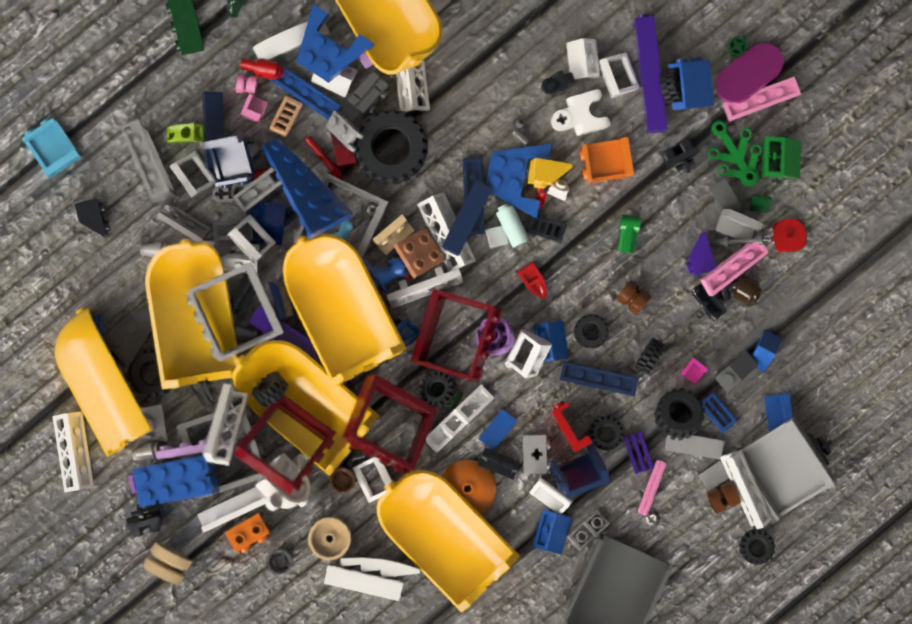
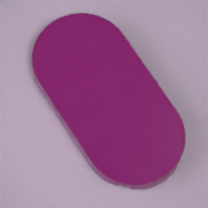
M767 43L753 46L720 72L716 79V90L719 97L725 102L736 104L748 100L781 73L784 62L781 51L774 45Z

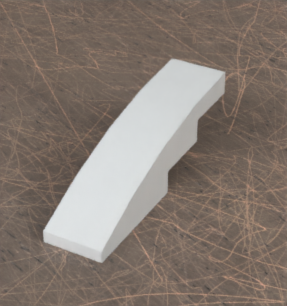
M480 385L428 434L425 442L437 453L484 409L494 397Z
M345 557L340 559L341 567L361 564V572L381 570V578L420 573L418 567L383 558Z

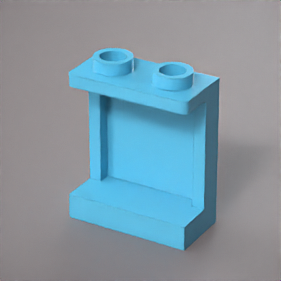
M55 118L43 120L40 123V127L28 130L24 134L25 137L22 138L42 167L45 175L50 179L82 158Z

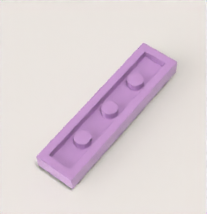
M229 436L221 437L224 442L229 440ZM207 440L198 441L199 445L191 446V442L179 444L180 448L172 449V445L160 447V451H156V459L204 452Z

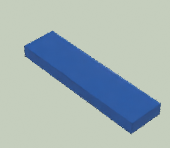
M283 65V76L279 79H269L327 120L332 116L334 110L339 112L342 108L336 101Z

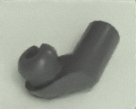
M517 118L512 125V135L525 147L531 139L524 134L525 120Z

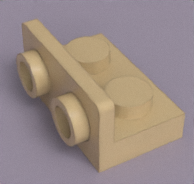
M401 215L374 237L373 241L387 255L394 249L395 244L406 239L414 232V229L407 222V219Z

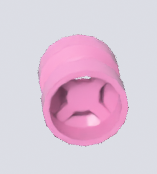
M238 74L236 93L248 92L256 95L258 77H246L244 74Z

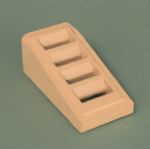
M285 96L269 130L287 138L303 103ZM286 104H292L296 106V109H291ZM283 110L293 113L292 117L282 113ZM282 116L290 120L289 123L280 120V117ZM277 123L286 126V129L277 127Z

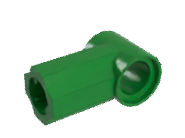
M622 214L619 231H621L618 242L619 252L634 254L641 217Z

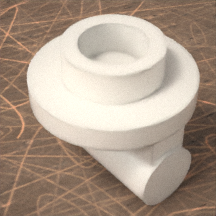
M556 180L551 184L547 194L565 201L570 188L565 181Z

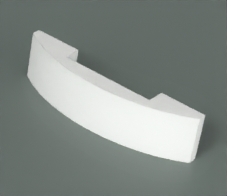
M308 22L285 30L254 46L253 48L258 60L260 58L273 60L281 54L300 47ZM324 23L319 32L328 36L330 32L326 23Z

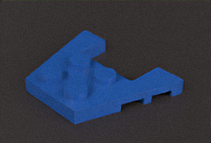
M313 5L296 62L329 83L347 69V66L354 60H358L365 51L373 48L375 44L359 34L349 50L341 47L319 32L329 14Z
M546 144L492 152L485 184L493 188L491 194L530 216L538 218L541 201L523 198L522 193L529 160L535 158L550 160L552 145Z

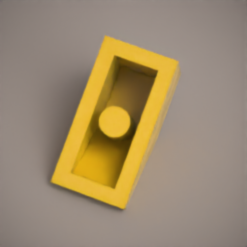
M535 158L530 161L528 183L534 184L535 188H545V186L552 184L569 171L573 164Z

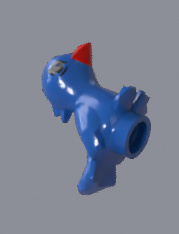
M401 257L388 260L389 266H373L369 264L366 258H362L377 289L380 287L381 290L387 292L385 285L396 277L410 280V272Z

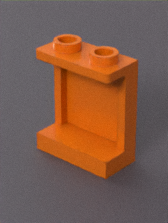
M628 137L594 144H582V149H579L580 161L584 160L585 168H582L583 179H587L588 184L633 177L634 175Z

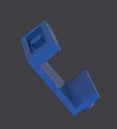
M701 57L690 58V62H688L687 58L676 59L674 64H668L669 68L679 67L683 101L672 103L673 110L714 106L710 60L702 61Z

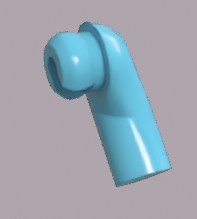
M350 219L342 222L339 231L331 235L338 236L344 240L347 239L353 228Z

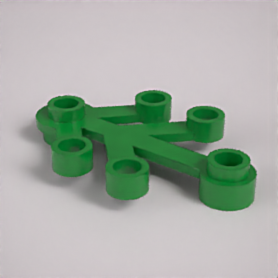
M723 121L714 122L711 126V132L714 136L721 138L730 154L719 152L716 148H711L707 153L710 160L717 159L737 164L741 171L729 169L727 165L722 164L718 167L717 172L720 176L727 175L739 178L745 186H754L759 180V174L755 168L758 156L762 153L761 146L753 145L750 148L751 157L747 166L744 156L748 140L752 136L751 130L745 128L740 132L741 139L737 150L726 132L727 125ZM721 125L723 130L717 131L716 126ZM744 131L749 133L748 138L743 137L742 133ZM754 147H757L759 149L758 154L753 153L752 150ZM715 151L717 156L711 157L710 152ZM721 167H725L727 169V172L725 174H722L720 172ZM748 173L753 175L752 180L746 178Z

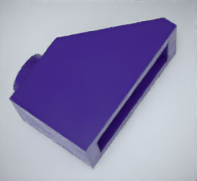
M705 232L699 235L686 263L688 273H692L693 277L711 272L716 268Z

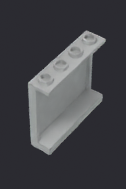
M795 416L741 449L762 498L767 505L770 516L775 517L776 520H779L782 515L825 489H830L837 483V479Z

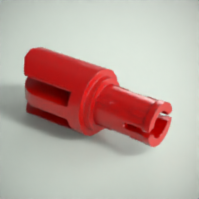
M243 58L240 63L241 70L255 72L257 77L274 80L281 78L284 74L282 65L273 60L260 58L258 61Z

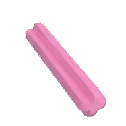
M657 460L638 509L640 514L648 515L666 467V463L661 460Z

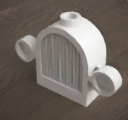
M283 453L274 458L270 465L293 481L309 461V458L304 454H299L292 461ZM263 475L255 485L267 496L265 503L267 508L272 511L279 508L289 509L296 505L303 507L309 501L310 483L307 476H304L302 479L304 484L298 491L294 490L291 495Z

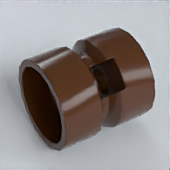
M630 280L615 299L622 305L627 304L628 310L637 315L652 296L644 290L640 291L639 286Z
M339 468L330 477L331 487L339 493L350 491L356 483L354 472L348 468Z
M731 481L722 484L720 489L714 488L706 492L716 515L726 511L728 506L732 508L741 504L740 497Z

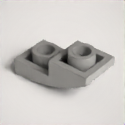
M596 510L575 528L567 538L581 551L610 523Z

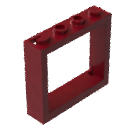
M433 289L410 362L478 383L484 373V363L489 357L490 344L495 338L496 325L501 319V309ZM445 299L489 312L470 374L426 361Z
M376 374L366 376L342 439L348 442L350 447L363 450L365 455L378 458L381 464L394 467L396 472L404 474L411 471L414 472L438 409ZM375 390L422 416L406 461L358 435Z
M281 395V398L277 399V402L272 403L237 446L234 455L291 495L294 490L298 491L304 484L302 480L304 476L309 477L315 469L313 464L315 462L319 464L325 456L323 453L325 448L329 450L335 441L332 439L336 432L287 396ZM278 409L323 440L293 481L247 449Z

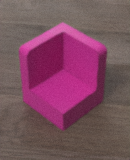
M690 358L679 374L696 385L708 368L696 359Z

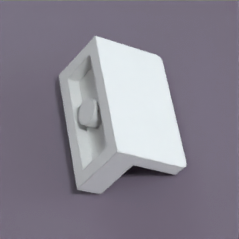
M582 38L567 42L569 72L573 73L574 79L600 77L596 39Z
M347 66V69L329 83L313 74L311 81L346 97L358 70Z

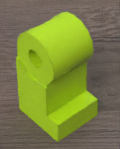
M190 123L167 127V143L204 142V125Z

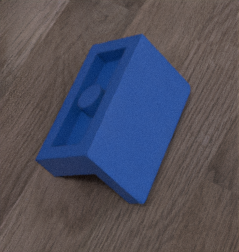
M563 321L534 325L535 335L552 344L544 362L569 358Z
M786 393L764 397L770 432L793 417L790 395Z
M543 509L533 547L561 554L571 517Z

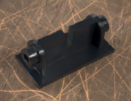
M245 274L230 298L231 310L241 316L256 295L255 288L248 274Z
M702 283L691 290L692 296L695 297L700 305L704 306L703 309L709 316V319L715 321L727 312L716 295H708Z
M488 448L484 449L478 466L514 480L520 465L519 461Z

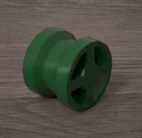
M742 37L732 38L727 45L728 54L734 58L742 56L747 50L746 40Z

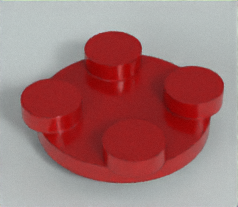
M784 219L772 225V237L776 251L794 252L805 247L806 230L801 220Z

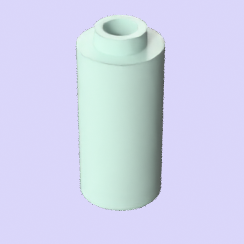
M507 203L499 207V212L496 215L512 247H517L530 240L514 206H509Z

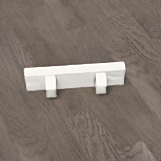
M442 267L434 269L436 277L409 287L406 280L398 282L401 290L387 295L391 308L393 309L431 295L433 289L442 291L463 283L459 268L444 274Z

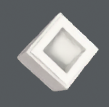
M502 226L485 230L490 249L509 244Z

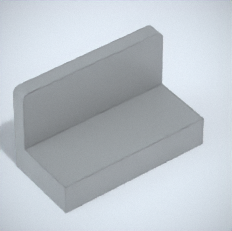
M723 209L715 230L734 239L752 238L755 230L761 231L763 223L734 210Z

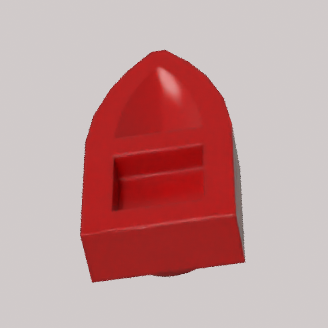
M533 261L516 271L532 294L542 299L546 298V283Z

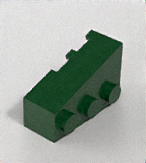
M168 0L166 9L168 14H172L173 21L170 24L172 32L177 34L178 40H175L177 51H181L182 56L204 51L205 46L194 1Z

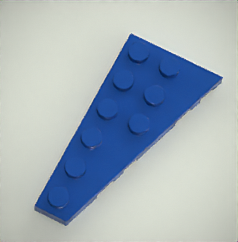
M278 137L263 144L262 150L270 165L274 167L278 181L282 182L283 190L294 211L300 216V223L302 226H305L309 240L352 217L353 212Z

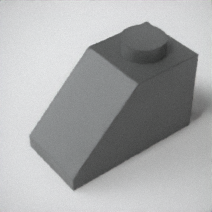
M746 350L715 376V379L728 392L759 364Z

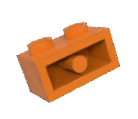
M261 513L252 516L225 532L235 552L241 551L242 553L252 548L250 544L256 541L260 544L269 539L268 534L271 533Z

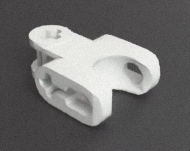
M596 89L567 98L568 108L555 112L551 119L552 127L559 132L575 128L577 136L609 127L611 122L608 117L596 118L589 111L590 104L599 101L602 97L601 90ZM559 117H561V119H565L563 125L561 124V122H557Z

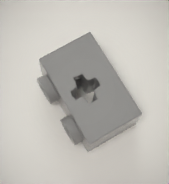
M522 435L523 474H547V469L551 468L550 458H547V450H550V439H546V435ZM535 449H538V452H542V456H539L538 460L531 456Z

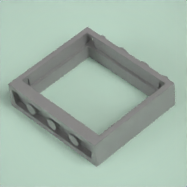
M138 119L120 126L151 199L162 205L178 198L148 129Z
M326 173L324 177H320V180L327 187L329 183H332L378 205L357 250L360 257L364 258L389 202ZM301 225L300 229H295L292 237L294 244L298 243L297 240L305 236L307 232L305 226Z
M252 262L187 290V301L190 306H194L196 313H193L198 324L202 323L205 329L202 331L206 342L210 340L212 344L210 351L214 359L218 358L219 362L284 333ZM247 271L273 330L223 353L196 293Z
M249 406L245 408L242 419L246 433L254 426L251 425L249 419L252 417ZM215 413L177 425L182 443L191 442V446H194L188 428L213 420ZM255 438L250 446L252 452L262 459L261 454H264L261 443H257ZM188 454L186 456L187 458L197 457V454ZM259 473L220 486L219 490L223 492L257 481L262 475ZM211 495L200 496V499Z

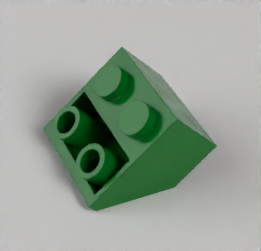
M766 136L763 139L761 177L800 179L801 140Z

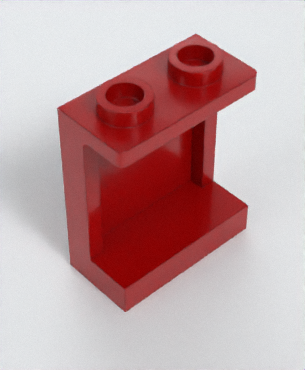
M561 401L552 406L554 410L550 413L573 452H577L592 443L587 435L577 440L561 413L570 404L569 402L564 403Z

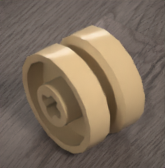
M325 517L317 521L310 529L308 535V542L312 552L318 558L324 560H335L343 556L349 549L352 541L348 525L336 517ZM328 535L333 536L332 542H327Z
M155 542L150 551L158 559L147 557L142 567L155 576L180 586L185 576L178 569L188 570L193 561L180 551Z

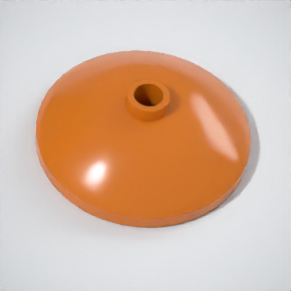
M460 460L453 463L444 471L441 477L446 479L479 514H482L491 506L495 499L496 482L490 470L478 466L479 462L475 460ZM466 485L471 486V491L468 493L464 491Z

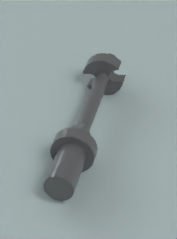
M759 234L758 238L729 239V236H724V238L711 239V246L730 247V244L758 242L759 245H763L764 241H769V237Z

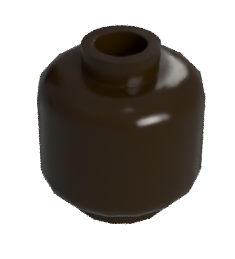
M742 277L739 281L736 280L734 282L732 291H734V298L736 300L752 304L759 299L762 288H760L759 282L748 277Z

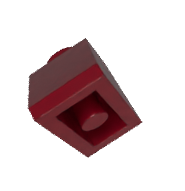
M331 133L338 168L357 165L355 153L350 151Z

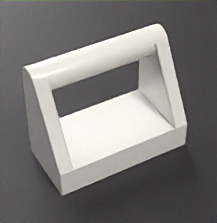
M627 52L599 60V67L611 99L640 88ZM621 59L631 86L618 90L609 63Z
M197 151L170 165V168L193 200L214 186V182L217 181L210 169L205 168V162ZM191 159L195 161L209 181L198 189L194 188L180 168Z
M251 214L228 234L230 239L252 263L256 262L276 243ZM247 222L268 244L260 253L238 231Z
M521 329L506 359V363L525 378L536 377L552 344L533 333ZM524 339H527L534 346L525 365L515 361V358Z
M376 457L352 468L369 503L380 498L387 490L374 496L360 468L374 462L385 486L392 481L385 465L381 464Z
M541 477L529 492L558 514H562L572 503L570 498L567 499L562 492L560 493L559 490Z

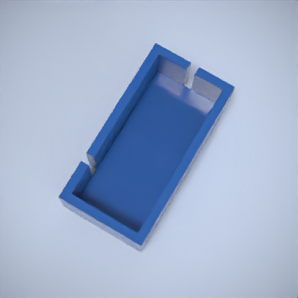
M203 455L133 469L139 507L220 492L217 475L209 477L206 475V473L216 471L215 463L206 461Z

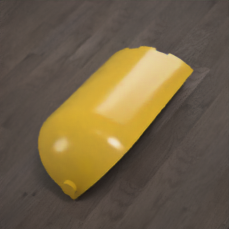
M335 0L356 37L360 34L375 44L373 48L365 52L374 66L383 73L393 75L418 66L423 59L435 50L442 39V24L429 0Z
M319 234L310 240L307 235L297 240L298 243L288 251L283 265L284 283L288 295L333 386L353 379L355 375L364 371L367 372L379 366V363L386 359L390 360L407 350L362 258L355 248L344 239L331 234Z
M180 240V245L169 246L158 252L151 260L147 269L146 290L162 389L195 384L199 381H205L206 378H208V381L232 378L233 372L237 367L235 362L239 358L238 354L219 362L218 358L214 359L210 351L212 344L210 340L206 342L202 331L205 329L202 323H197L193 314L196 313L193 305H189L186 295H188L187 290L225 274V268L218 252L211 244L204 241ZM226 279L196 293L223 353L237 347Z
M83 307L76 311L77 315L70 319L58 334L55 343V358L59 370L104 453L108 457L128 445L127 440L134 441L153 430V428L146 421L104 344L91 317V313L94 310Z
M278 340L266 341L255 346L246 356L242 354L235 362L237 367L233 372L232 380L237 392L249 394L247 406L254 413L261 417L269 406L262 407L252 396L253 388L257 386L258 382L262 381L263 377L266 378V375H270L272 372H279L289 384L284 395L336 432L332 439L335 441L329 450L325 448L323 451L325 456L319 464L317 462L314 463L330 476L351 451L349 449L350 444L344 441L342 436L358 397L342 383L333 386L326 370L302 349L291 343ZM369 406L358 432V435L362 437L380 417ZM280 409L275 412L267 423L309 459L323 442V440Z
M415 470L403 475L396 483L392 480L385 487L387 492L378 501L377 515L385 533L461 613L471 606L487 589L486 587L493 581H496L520 557L446 479L434 472Z

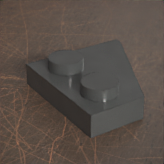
M243 220L213 222L214 248L220 257L239 248L230 239L228 234ZM247 222L238 231L250 242L253 240V228Z

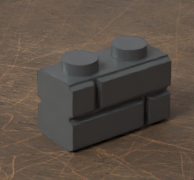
M371 71L347 101L363 116L367 114L372 115L378 107L376 103L380 99L383 101L389 95L388 89L390 86Z

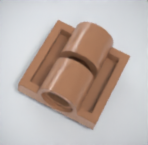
M426 227L394 245L413 278L425 274L446 260Z

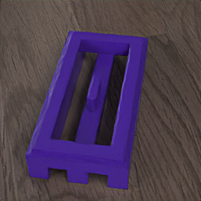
M642 432L624 437L623 440L635 474L653 469L654 467ZM636 437H639L643 452L645 454L648 463V466L646 467L644 465L636 441ZM630 439H632V442H633V445H634V448H635V451H636V454H637V457H638V460H639V463H640V466H641L640 469L637 468V465H636V462H635V459H634V456H633V453H632V450H631V447H630V444H629V441H628V440H630Z

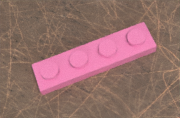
M795 77L760 89L743 103L725 102L722 105L730 122L800 96L801 92Z
M758 242L747 243L700 279L708 295L714 296L767 255L769 252L765 245H759Z

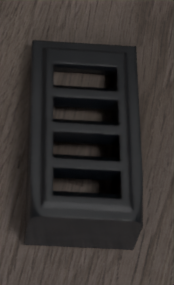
M529 216L525 230L527 233L561 244L567 224L538 216V218ZM534 219L538 220L536 228L532 230ZM541 222H545L543 231L539 232ZM549 224L553 225L550 235L546 234ZM556 226L560 228L557 237L553 236Z

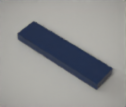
M202 92L204 141L209 138L224 136L223 93ZM206 149L204 150L205 168L214 169L210 151Z
M482 158L463 159L464 201L475 180L483 183ZM484 207L470 235L485 234Z
M478 180L474 181L441 248L459 256L493 188Z
M566 361L563 363L560 376L561 381L635 397L639 381L638 377Z

